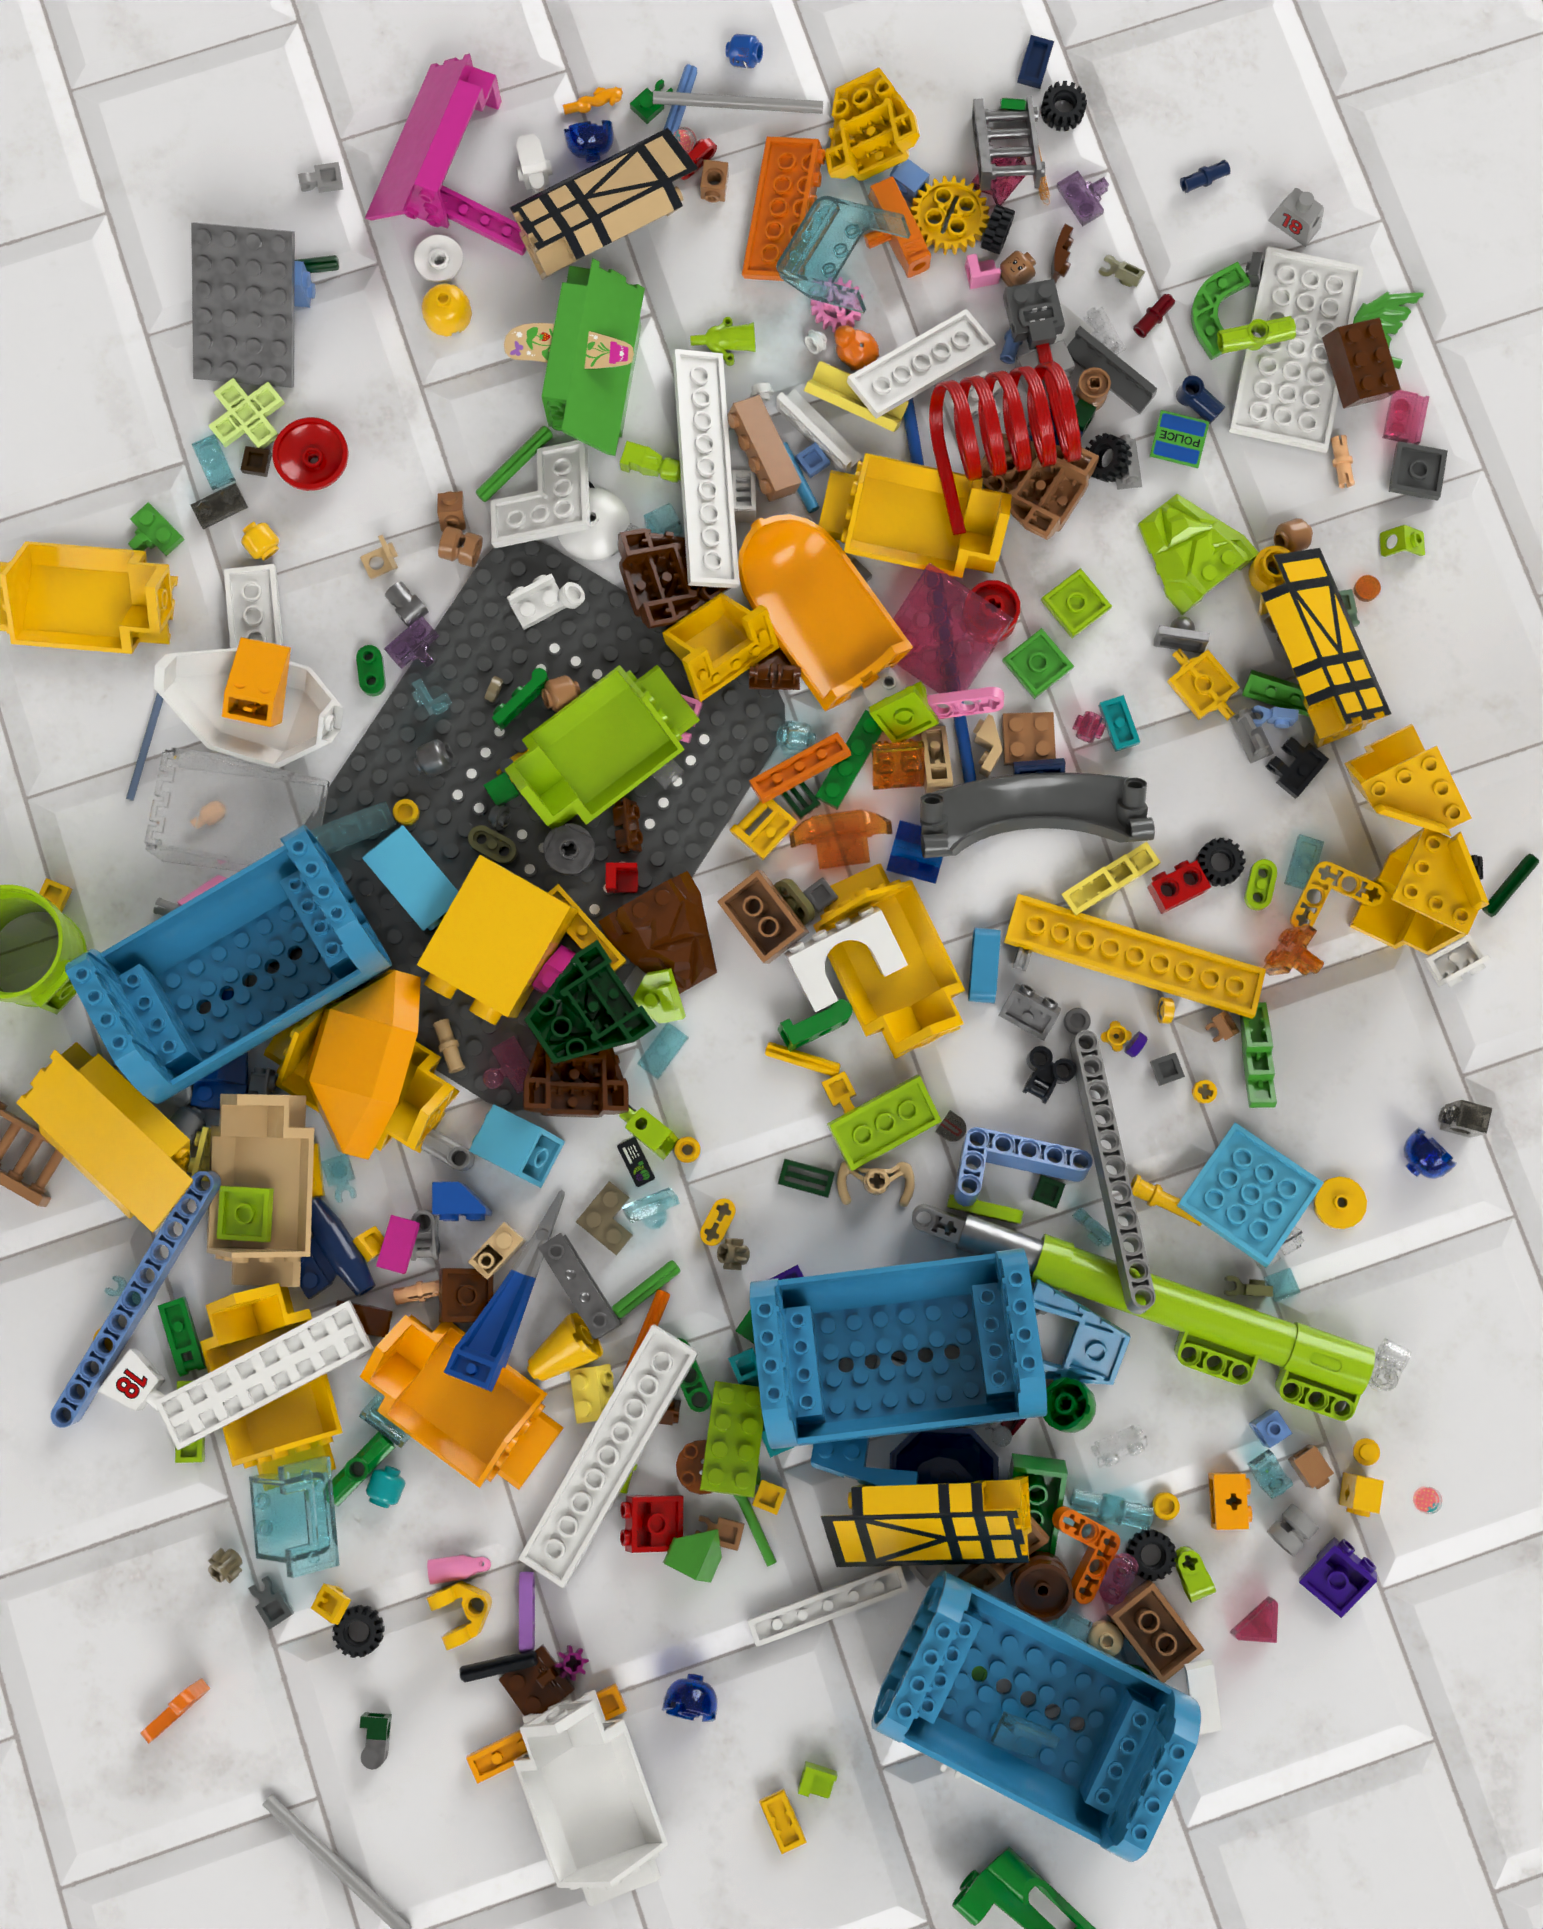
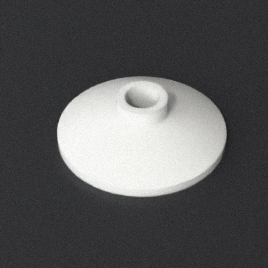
M432 235L418 244L414 252V264L418 273L423 278L432 282H444L455 277L463 265V253L459 244L451 237ZM438 260L444 261V263L440 265L436 264Z
M897 663L893 668L889 666L878 673L880 679L863 690L868 701L874 705L884 698L898 693L908 686H912L913 678L904 665ZM886 679H891L894 684L892 686H886L884 684V681Z

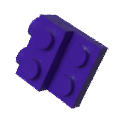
M1334 1537L1317 1554V1560L1299 1577V1583L1342 1618L1377 1582V1572L1375 1571L1376 1566L1371 1560L1366 1557L1360 1559L1354 1554L1355 1549L1347 1540L1342 1539L1339 1541Z

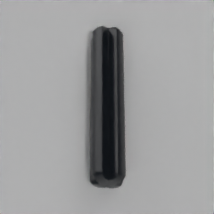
M529 1650L465 1665L459 1669L460 1679L466 1683L533 1667L538 1664V1656L534 1650Z

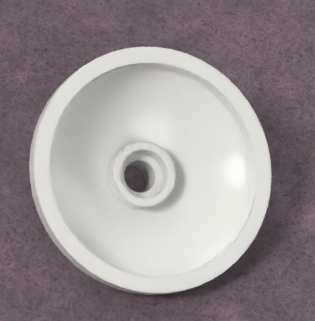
M589 488L590 516L596 517L594 521L590 522V529L558 535L557 537L562 547L572 556L584 561H601L619 552L618 534L630 531V517L626 506L616 495L604 489Z

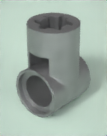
M403 582L395 583L385 593V597L396 607V613L408 627H411L429 613L422 601L415 594L412 596L410 590Z

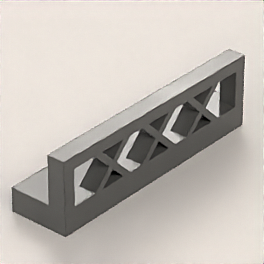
M1079 326L1075 331V337L1067 346L1072 360L1084 370L1095 367L1106 371L1111 380L1110 391L1137 413L1141 414L1155 397L1157 387L1084 328Z

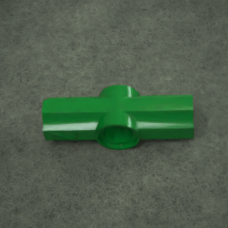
M378 1431L322 1489L325 1497L339 1507L396 1448L393 1441L386 1434ZM356 1461L364 1465L365 1471L362 1476L354 1472L353 1467Z

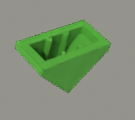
M718 1529L680 1538L674 1537L663 1563L694 1580L711 1583L722 1558Z

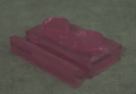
M1399 390L1392 394L1382 438L1419 445L1430 396H1418L1417 393Z

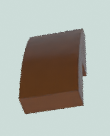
M1064 224L1052 259L1051 279H1054L1055 284L1060 276H1066L1071 266L1068 260L1071 253L1069 249L1074 241L1071 238L1073 227Z
M337 1300L336 1307L346 1302V1300ZM351 1302L366 1334L385 1337L389 1333L393 1311Z

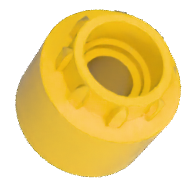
M1269 546L1257 554L1249 568V580L1258 592H1264V588L1274 583L1284 584L1273 555L1289 553L1288 549L1281 546ZM1268 567H1274L1278 574L1271 573Z

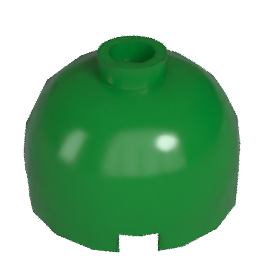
M1062 1377L1053 1381L1046 1388L1047 1415L1043 1418L1049 1426L1061 1432L1076 1433L1085 1429L1092 1422L1096 1414V1401L1094 1394L1084 1383L1076 1379Z

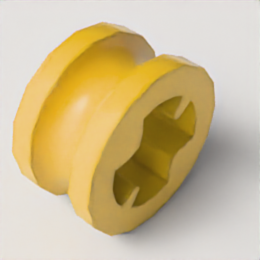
M1201 1080L1193 1086L1192 1095L1199 1103H1209L1216 1098L1217 1088L1213 1082ZM1202 1084L1207 1085V1090L1211 1091V1095L1206 1096L1207 1099H1202V1094L1198 1093V1088H1203Z

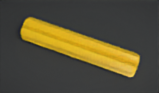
M769 1042L765 1050L766 1056L832 1077L839 1074L841 1065L839 1063L798 1050L789 1052L786 1046Z

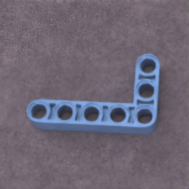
M974 1127L967 1132L962 1145L954 1198L962 1206H971L976 1202L982 1187L985 1163L1080 1182L1086 1178L1093 1164V1159L1087 1151ZM970 1141H977L981 1146H975ZM1001 1146L1005 1148L1006 1151H1000L996 1147ZM1022 1152H1028L1032 1157H1026ZM1048 1157L1056 1159L1058 1163L1051 1162ZM1074 1163L1081 1164L1083 1168L1076 1167ZM967 1164H972L977 1169H970L967 1167ZM962 1188H970L973 1193H967Z

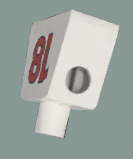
M129 1349L98 1391L135 1411L143 1410L147 1404L159 1411L155 1401L165 1396L158 1390L164 1383L165 1378L140 1350Z

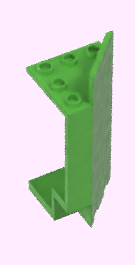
M592 258L590 269L569 266L567 282H562L542 390V401L549 427L562 431L607 455L616 456L618 439L623 434L641 332L640 313L645 288L639 284L632 285L626 283L625 276L613 269L606 271L600 268V262ZM589 331L630 344L634 352L632 363L616 367L585 369Z

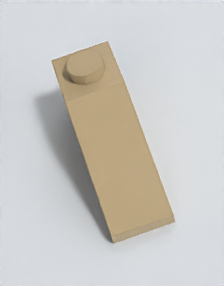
M934 726L920 733L925 794L953 786L946 726Z

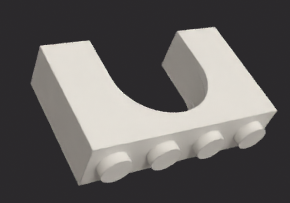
M868 906L858 912V916L852 919L844 918L835 924V928L826 931V929L818 931L812 935L813 939L806 943H803V941L797 942L789 947L788 952L784 953L811 1008L815 1012L838 1001L825 973L826 957L829 951L838 943L856 940L867 945L879 971L885 977L908 965L882 910L877 906L874 908Z

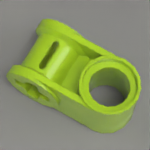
M1179 1547L1175 1551L1177 1558H1175L1174 1562H1176L1175 1567L1189 1601L1193 1603L1215 1593L1214 1583L1200 1555L1190 1547ZM1186 1555L1192 1558L1189 1560V1566L1184 1564Z

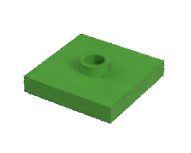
M1042 628L1002 660L1034 699L1074 668V665Z

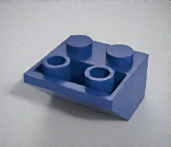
M432 1182V1214L439 1216V1220L459 1221V1216H466V1220L485 1221V1216H492V1210L466 1184L461 1182Z

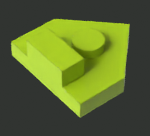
M672 969L648 972L633 996L638 1007L642 1005L650 1018L659 1024L683 1020L686 1015Z

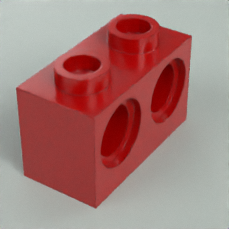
M1188 860L1174 866L1176 871L1168 875L1163 871L1151 878L1153 882L1147 888L1161 914L1207 892L1211 888L1197 860L1189 863ZM1184 874L1192 875L1195 879V884H1187L1183 878ZM1161 886H1169L1172 889V896H1165L1161 892Z

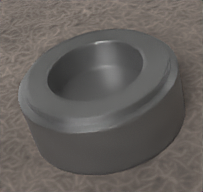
M1073 1008L1064 1017L1066 1030L1076 1035L1080 1031L1087 1030L1091 1023L1088 1012L1082 1008Z

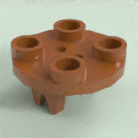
M697 1440L686 1444L679 1453L676 1462V1473L681 1485L689 1492L699 1495L713 1493L700 1490L702 1475L699 1472L703 1469L701 1460L704 1459L706 1440Z

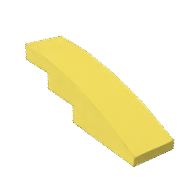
M1146 841L1128 854H1124L1106 867H1102L1061 895L1076 916L1141 877L1161 862Z

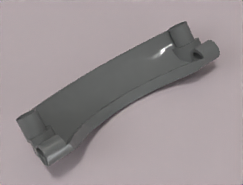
M1025 773L967 782L932 793H926L921 796L920 803L923 858L956 856L970 845L987 837L1015 830L1038 828L1085 832L1119 843L1153 840L1155 836L1154 821L1151 817L1147 818L1148 806L1145 803L1147 782L1141 778L1089 773Z

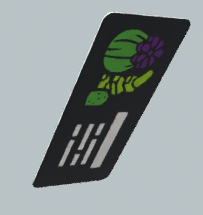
M635 1137L617 1145L636 1187H640L655 1179Z

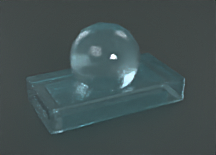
M215 434L192 444L212 490L236 481Z
M668 1187L624 1205L622 1210L631 1224L642 1220L646 1227L655 1230L665 1225L667 1221L666 1209L676 1206L680 1202L678 1196Z

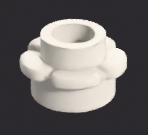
M815 330L808 332V336L804 339L808 350L813 354L826 350L827 338L825 334Z
M758 383L751 387L752 393L750 396L760 395L764 403L771 400L770 397L775 391L772 390L770 383Z

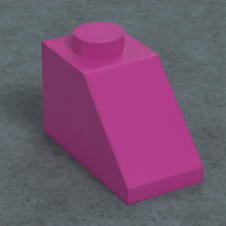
M561 945L547 960L532 984L534 989L544 995L576 953Z

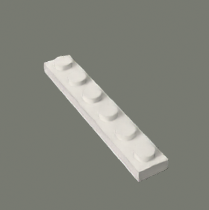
M890 1566L750 1618L747 1622L755 1645L759 1647L907 1592L909 1589L901 1567Z

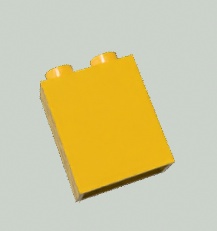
M479 855L417 963L419 967L430 972L424 985L449 999H452L457 989L470 995L475 999L469 1011L491 1024L497 1025L502 1015L509 1018H517L534 989L532 986L534 980L547 960L554 954L578 910L492 860Z

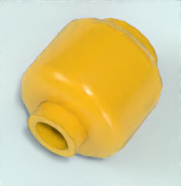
M252 522L242 530L245 535L241 539V544L254 559L265 561L279 550L277 546L279 538L267 523L256 525L255 522Z

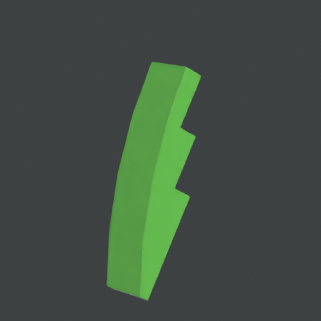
M1258 1002L1256 1015L1253 1019L1240 1015L1249 1108H1275L1277 1099L1273 1080L1275 1069L1272 1057L1274 1046L1266 1002Z

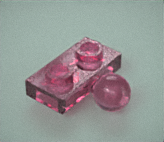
M513 1036L491 1049L501 1068L486 1070L483 1074V1083L490 1089H496L502 1085L504 1078L507 1077L517 1095L523 1092V1082L530 1062Z

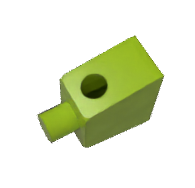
M629 1105L628 1113L619 1115L627 1123L625 1128L663 1161L679 1140L669 1128L642 1107L637 1111Z

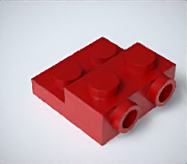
M626 1496V1502H622L620 1508L621 1517L625 1518V1529L621 1530L620 1542L622 1546H625V1551L630 1553L668 1552L673 1538L683 1537L684 1496Z

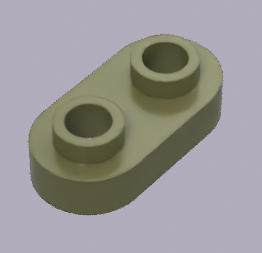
M483 825L476 826L469 832L468 842L476 852L502 865L510 864L515 860L517 847L511 839ZM485 836L487 838L486 842L479 844V837ZM503 848L509 849V853L506 856H501L500 851Z
M785 878L774 884L804 925L814 919L815 910L813 905L794 881Z

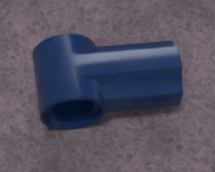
M1191 375L1186 377L1176 392V398L1180 404L1190 406L1209 424L1225 408L1219 400L1204 388V383L1198 376ZM1186 388H1191L1195 394H1190Z

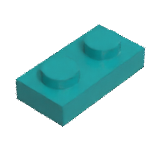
M1124 695L1100 702L1098 706L1114 751L1117 752L1139 745L1141 741Z

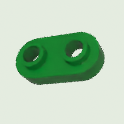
M365 645L358 650L356 655L359 685L366 695L378 696L386 688L383 656L377 647ZM367 654H373L371 660H365ZM370 678L376 679L373 685L368 684Z

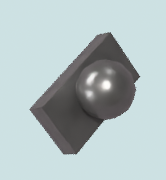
M1178 617L1171 623L1170 627L1159 625L1154 638V646L1175 650L1181 648L1182 651L1203 653L1209 642L1210 633L1195 631L1194 623L1190 618Z

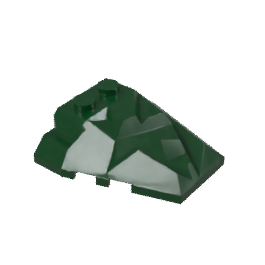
M598 940L574 955L570 963L559 974L552 986L524 1019L553 1064L633 1043L657 1027L642 1005L638 1007L610 966L612 960Z

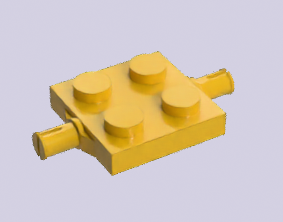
M1181 648L1175 651L1172 656L1179 662L1181 668L1168 679L1167 683L1197 719L1200 720L1208 713L1217 709L1227 721L1232 718L1235 713L1226 702L1240 687L1207 649L1198 657L1189 660Z

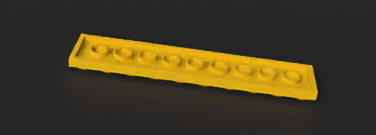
M1018 894L1016 897L1004 943L1015 947H1023L1025 950H1032V952L1251 1019L1256 1015L1266 969L1087 914L1080 913L1075 916L1070 909Z

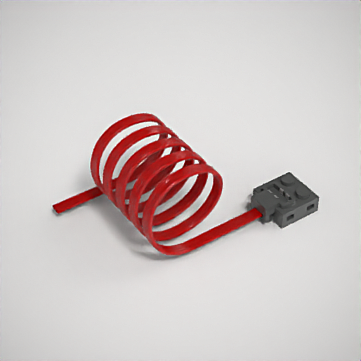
M1054 279L1006 287L1003 294L1013 342L1025 341L1027 338L1029 350H1037L1040 364L1035 368L1030 366L1014 368L1010 373L1006 371L991 372L985 378L979 375L965 377L960 383L955 380L939 382L932 392L929 408L930 435L953 535L964 534L966 529L944 437L943 403L946 390H948L954 403L956 440L968 481L980 480L982 478L978 443L968 404L971 385H973L979 397L978 416L980 433L990 472L994 477L1005 475L1007 472L1004 442L993 398L996 380L999 381L1003 389V419L1014 466L1018 472L1031 469L1032 457L1021 398L1017 389L1021 375L1024 376L1028 384V419L1033 443L1041 466H1052L1057 461L1055 435L1048 400L1064 459L1067 462L1079 461L1081 459L1080 429L1072 390L1063 368L1053 361L1049 346L1055 343L1056 335L1062 334L1065 327ZM1043 379H1044V383H1045V387H1046V391H1047V395H1048V400H1047L1046 392H1045V389H1044V386H1043V383H1042V380H1043Z

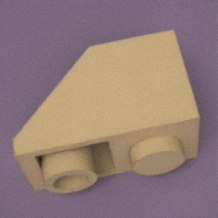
M503 1222L472 1256L468 1263L488 1280L512 1258L526 1240L508 1223Z

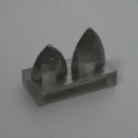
M234 483L191 504V507L201 527L206 529L248 508V505L237 484Z

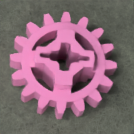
M839 277L838 282L835 283L832 278H829L828 285L821 282L820 290L814 289V297L811 298V306H813L811 307V314L816 315V323L823 322L824 330L828 326H832V332H835L839 326L849 325L854 327V320L860 321V312L864 310V304H862L863 295L859 294L858 286L851 288V280L844 284L842 277Z

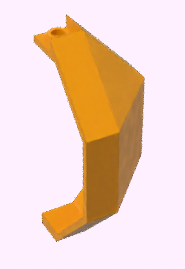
M390 969L324 1009L304 1080L337 1150L341 1153L369 1160L397 1107L418 1034L421 977Z

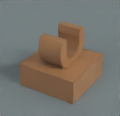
M1223 1011L1211 1018L1213 1022L1205 1027L1206 1030L1212 1027L1218 1029L1219 1034L1212 1039L1213 1042H1218L1223 1038L1226 1041L1240 1032L1228 1011Z

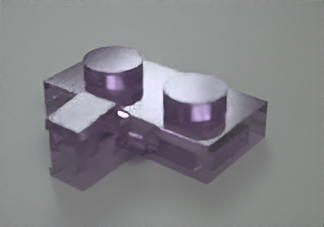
M1076 171L1057 183L1056 188L1082 227L1103 215L1104 208L1099 201L1102 199L1100 196L1108 191L1109 183L1105 177L1092 184L1090 181L1085 182L1079 171Z
M421 616L387 645L384 650L401 669L411 660L414 661L417 658L428 668L434 660L426 650L439 635Z

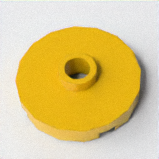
M1338 1176L1325 1180L1313 1199L1316 1216L1330 1228L1345 1229L1353 1227L1362 1220L1366 1213L1367 1199L1365 1192L1357 1182L1350 1178ZM1339 1198L1345 1201V1205L1342 1208L1337 1204Z

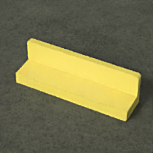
M818 362L812 379L807 381L804 389L805 392L890 431L895 432L899 428L909 400L876 419L848 385L847 378L851 375L850 373L826 362Z

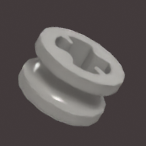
M1019 947L1013 968L1021 967L1022 971H1026L1032 950H1024L1023 947Z

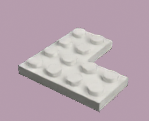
M576 440L537 449L538 491L491 500V543L494 548L590 529L587 444Z

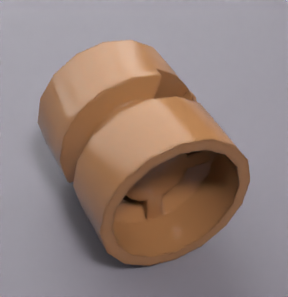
M1093 367L1086 369L1079 377L1074 395L1097 407V411L1103 406L1111 386L1110 376L1101 368Z
M447 526L440 539L438 556L452 562L458 559L460 564L473 568L480 557L483 537L470 532L464 535L462 530Z

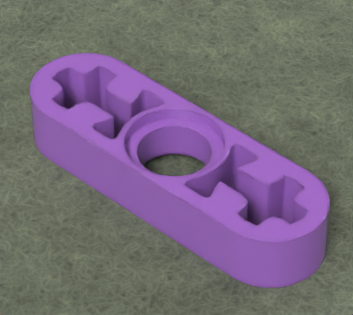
M520 1572L519 1652L534 1650L535 1648L534 1572Z

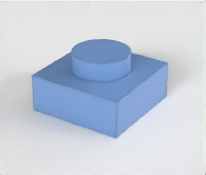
M816 442L795 456L797 463L809 478H812L830 465V460Z

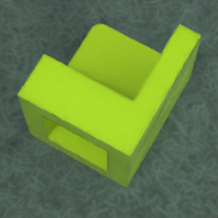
M805 1761L798 1785V1794L809 1797L811 1793L828 1799L834 1781L836 1782L837 1771Z

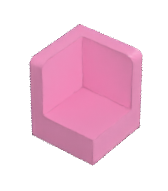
M977 254L967 255L965 271L970 289L999 284L1001 271L1000 268L996 269L993 259L978 262Z

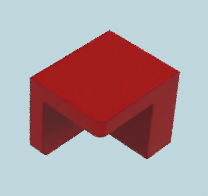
M606 863L605 888L607 893H637V863Z

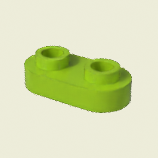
M1268 859L1258 860L1252 865L1249 872L1244 900L1246 905L1255 911L1263 910L1272 900L1277 878V867ZM1259 870L1266 872L1265 878L1259 876ZM1254 894H1258L1261 897L1260 902L1254 901Z

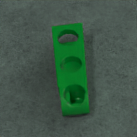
M838 999L830 1008L794 1025L790 1018L780 1022L777 1030L789 1052L844 1026L849 1021L853 1009L848 1001Z

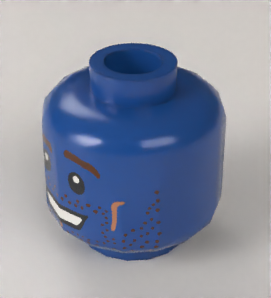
M735 34L731 41L726 44V57H729L730 63L734 67L754 68L762 60L763 45L755 35Z

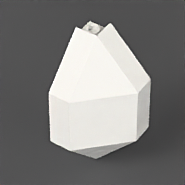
M237 648L165 654L155 665L154 689L208 749L269 768L278 769L331 743L341 730L343 707L310 667L289 661L282 723L273 727H267L222 717L224 691Z

